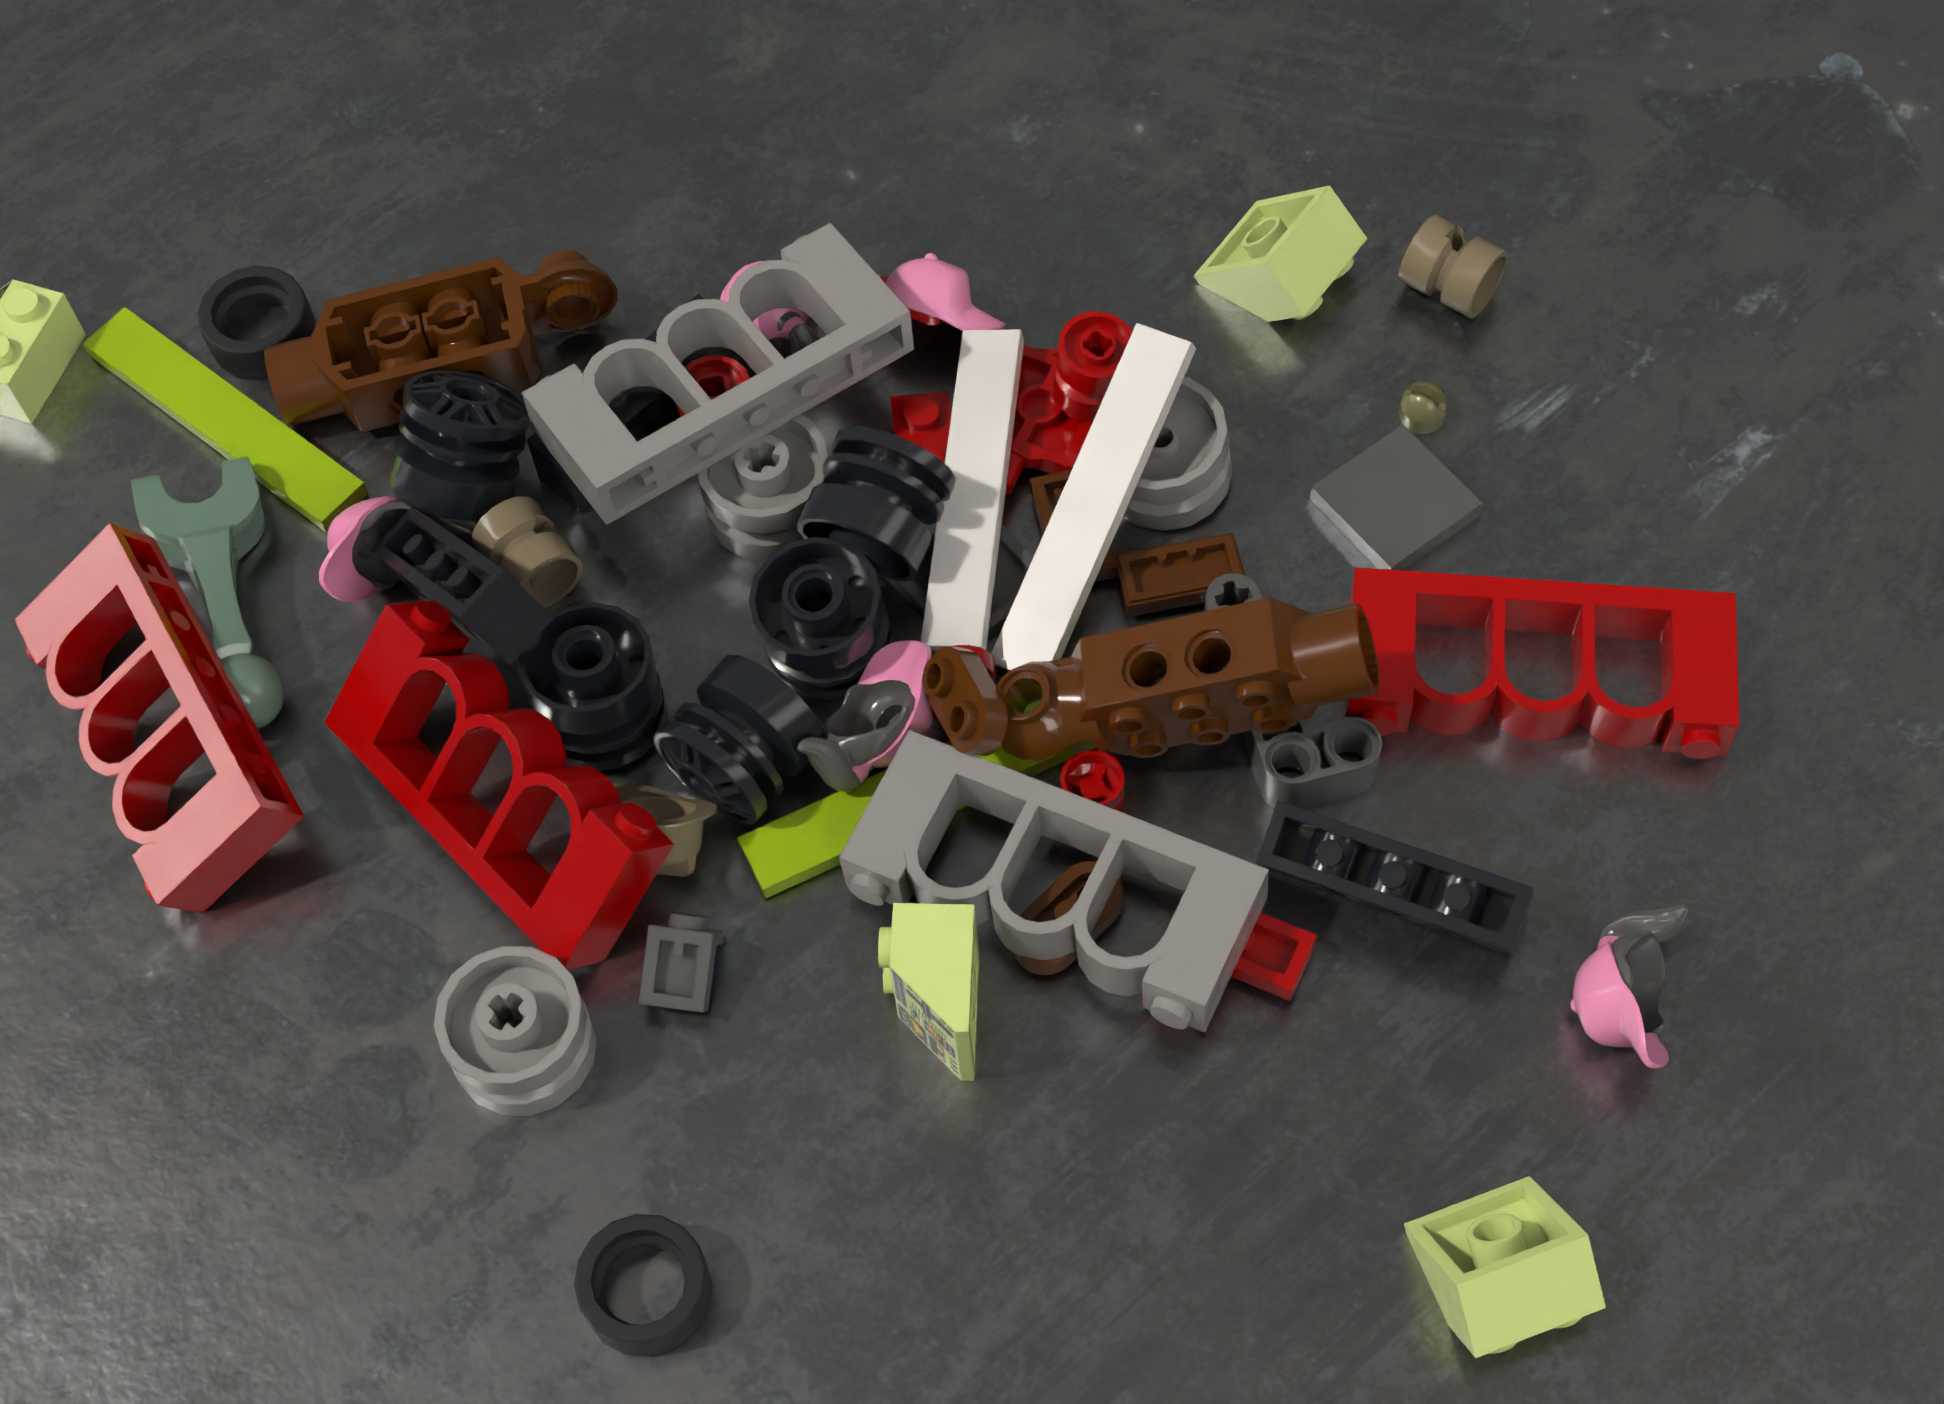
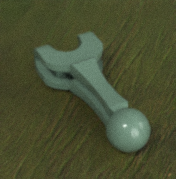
M245 456L223 461L221 463L222 486L212 497L199 503H182L168 496L159 475L155 474L132 479V493L142 534L155 538L169 566L185 570L189 574L201 594L207 609L212 628V646L224 666L225 673L236 688L257 729L265 727L274 720L281 710L284 701V684L279 672L269 661L253 654L254 644L243 623L238 603L237 579L239 560L258 544L266 528L259 489L249 457Z

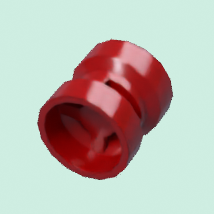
M1087 750L1081 751L1068 759L1062 768L1060 776L1061 789L1091 801H1097L1102 798L1101 802L1096 803L1123 813L1125 778L1123 768L1116 758L1103 751Z

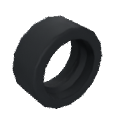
M246 267L234 270L216 280L203 295L197 312L199 329L210 353L221 368L238 377L257 379L268 377L264 357L265 347L311 336L315 328L314 314L304 290L292 275L275 267ZM267 303L282 305L289 309L287 319L282 325L264 338L242 341L232 340L225 335L231 321L239 313L252 306Z
M634 1214L612 1221L591 1237L578 1259L574 1288L581 1313L604 1344L625 1355L651 1357L676 1349L697 1331L709 1310L712 1281L702 1250L685 1227L661 1215ZM644 1246L659 1247L671 1253L682 1267L685 1278L682 1297L676 1307L663 1318L643 1325L629 1324L617 1318L606 1305L603 1294L605 1275L611 1265L626 1252Z

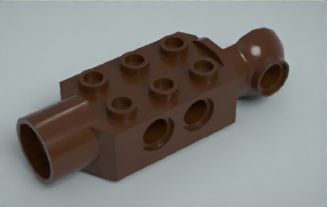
M559 251L543 259L538 266L537 273L521 276L499 257L328 299L311 336L265 347L264 357L269 382L279 412L288 427L343 413L362 432L399 423V414L403 409L405 383L417 374L429 371H459L478 374L500 381L518 392H522L535 385L541 372L534 336L552 331H578L599 323L611 313L616 305L618 289L610 276L603 269L587 261L584 255L574 251Z
M1269 597L1080 638L1071 657L1053 661H1031L1010 670L998 682L996 688L1005 702L1008 716L1005 737L1000 747L1005 753L1022 760H1043L1062 752L1070 744L1091 740L1099 751L1150 758L1164 754L1168 747L1192 742L1198 745H1215L1228 740L1231 734L1251 730L1263 733L1286 730L1292 725V722L1312 718L1318 706L1379 694V665L1368 618L1360 603L1310 613ZM1042 697L1039 705L1034 710L1024 713L1027 705L1033 699Z

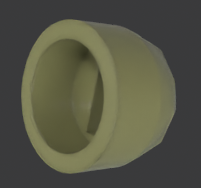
M1427 381L1411 384L1400 400L1398 416L1401 424L1409 431L1417 434H1429L1440 429L1445 422L1448 408L1447 398L1443 389L1433 382Z

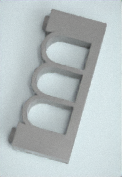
M831 223L810 234L799 237L792 244L781 249L782 260H767L746 269L736 277L729 290L728 302L718 299H698L675 308L664 317L657 330L656 342L646 339H624L605 346L590 359L583 373L574 363L554 375L541 379L536 385L522 392L533 431L606 525L914 350L910 310ZM775 308H793L809 315L826 333V336L784 359L753 321L764 312ZM724 347L740 355L757 375L711 400L681 363L692 352L702 348ZM650 386L661 389L676 402L685 415L637 442L608 405L622 391L633 387Z
M908 730L839 857L846 886L856 897L869 904L881 906L884 902L892 905L893 903H908L912 895L916 903L974 904L976 925H980L993 917L995 932L1005 947L1017 955L1038 960L1061 958L1076 951L1078 964L1091 983L1107 993L1122 996L1143 994V1007L1149 1009L1151 1015L1159 1022L1175 1029H1186L1187 1026H1190L1202 1032L1206 1031L1268 897L1269 869L976 755L961 753L950 745ZM960 803L1013 823L1014 826L993 867L983 879L970 886L951 888L941 886L926 876L927 866ZM1042 835L1099 857L1077 902L1068 913L1056 920L1045 922L1025 920L1012 912L1008 907L1009 898ZM1124 868L1185 891L1164 936L1157 945L1142 955L1130 957L1109 954L1098 947L1091 937L1102 910Z

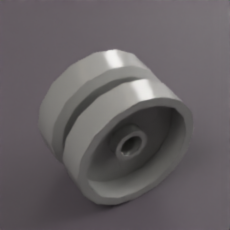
M1184 376L1123 515L1124 518L1139 527L1161 531L1190 527L1212 514L1227 495L1233 471L1224 409L1210 389L1189 377Z
M800 414L697 473L710 530L724 548L744 559L765 562L770 555L790 542L804 539L797 531V522L814 486L821 483H829L823 475V464L826 457H828L825 437L810 419Z
M501 946L473 956L451 974L437 998L433 1026L443 1056L452 1067L453 1073L460 1085L478 1105L500 1115L532 1116L558 1107L581 1087L594 1064L597 1036L589 1011L581 997L574 977L556 957L533 947Z

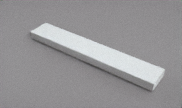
M1136 323L991 654L995 657V666L1010 671L1031 661L1061 659L1194 356L1196 347L1192 342Z
M1021 329L963 330L945 458V464L956 477V482L950 499L943 502L944 512L941 520L936 525L921 642L930 647L931 656L944 646L971 645L986 650L1024 347Z

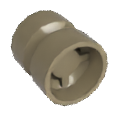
M1434 214L1422 224L1408 246L1400 265L1399 281L1427 296H1431L1437 291L1440 292L1442 304L1473 319L1484 309L1497 289L1506 270L1509 252L1479 236L1471 241H1467L1465 229Z
M517 496L504 500L482 516L473 529L471 542L474 549L507 571L543 608L550 607L563 599L581 578L583 570L581 559L564 536L557 533L554 523L540 504L531 497Z

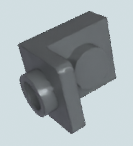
M676 912L669 913L668 923L649 925L639 1004L703 1013L708 1011L716 946L723 944L724 931L707 928V916Z

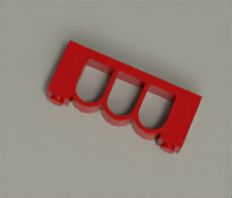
M109 523L14 621L26 643L25 650L28 656L36 665L46 670L50 693L60 705L83 712L79 723V745L83 759L93 771L108 777L117 778L113 788L112 810L116 824L126 838L142 844L132 857L144 879L145 891L155 901L157 906L203 913L304 817V814L236 688L227 677L222 662L155 538ZM138 623L146 640L101 684V670L106 656L113 646ZM171 686L181 706L134 751V733L140 718ZM206 752L217 774L177 813L168 819V798L172 786L180 775Z
M1355 567L1350 605L1360 603L1368 618L1379 665L1380 691L1379 694L1346 700L1344 717H1359L1368 720L1376 726L1381 736L1394 732L1407 733L1409 721H1412L1425 731L1445 736L1465 734L1481 726L1488 716L1491 715L1498 727L1516 738L1532 742L1555 740L1569 733L1580 722L1588 734L1602 743L1623 749L1643 747L1662 736V751L1682 753L1684 756L1692 759H1708L1717 755L1727 756L1740 727L1736 593ZM1416 625L1485 629L1484 683L1468 693L1453 695L1437 691L1426 684L1417 672L1415 662ZM1505 631L1573 635V691L1558 700L1541 701L1529 698L1516 690L1507 678L1505 668ZM1595 637L1660 641L1661 700L1650 706L1634 708L1619 704L1608 697L1598 685L1595 673Z
M428 600L386 604L324 723L542 952L556 957L567 970L604 962L673 848L674 843L656 826L654 817L648 811L635 805L633 802L621 804L619 794L607 776L589 766L573 765L566 767V752L561 735L551 720L537 710L525 708L509 709L510 697L505 680L493 662L480 654L463 653L470 639L451 621V616L438 604ZM448 683L456 702V720L452 732L437 758L417 736L445 684ZM503 738L509 747L512 757L513 777L505 797L493 816L471 792L499 741ZM559 794L567 806L571 819V837L566 851L552 875H550L526 849Z

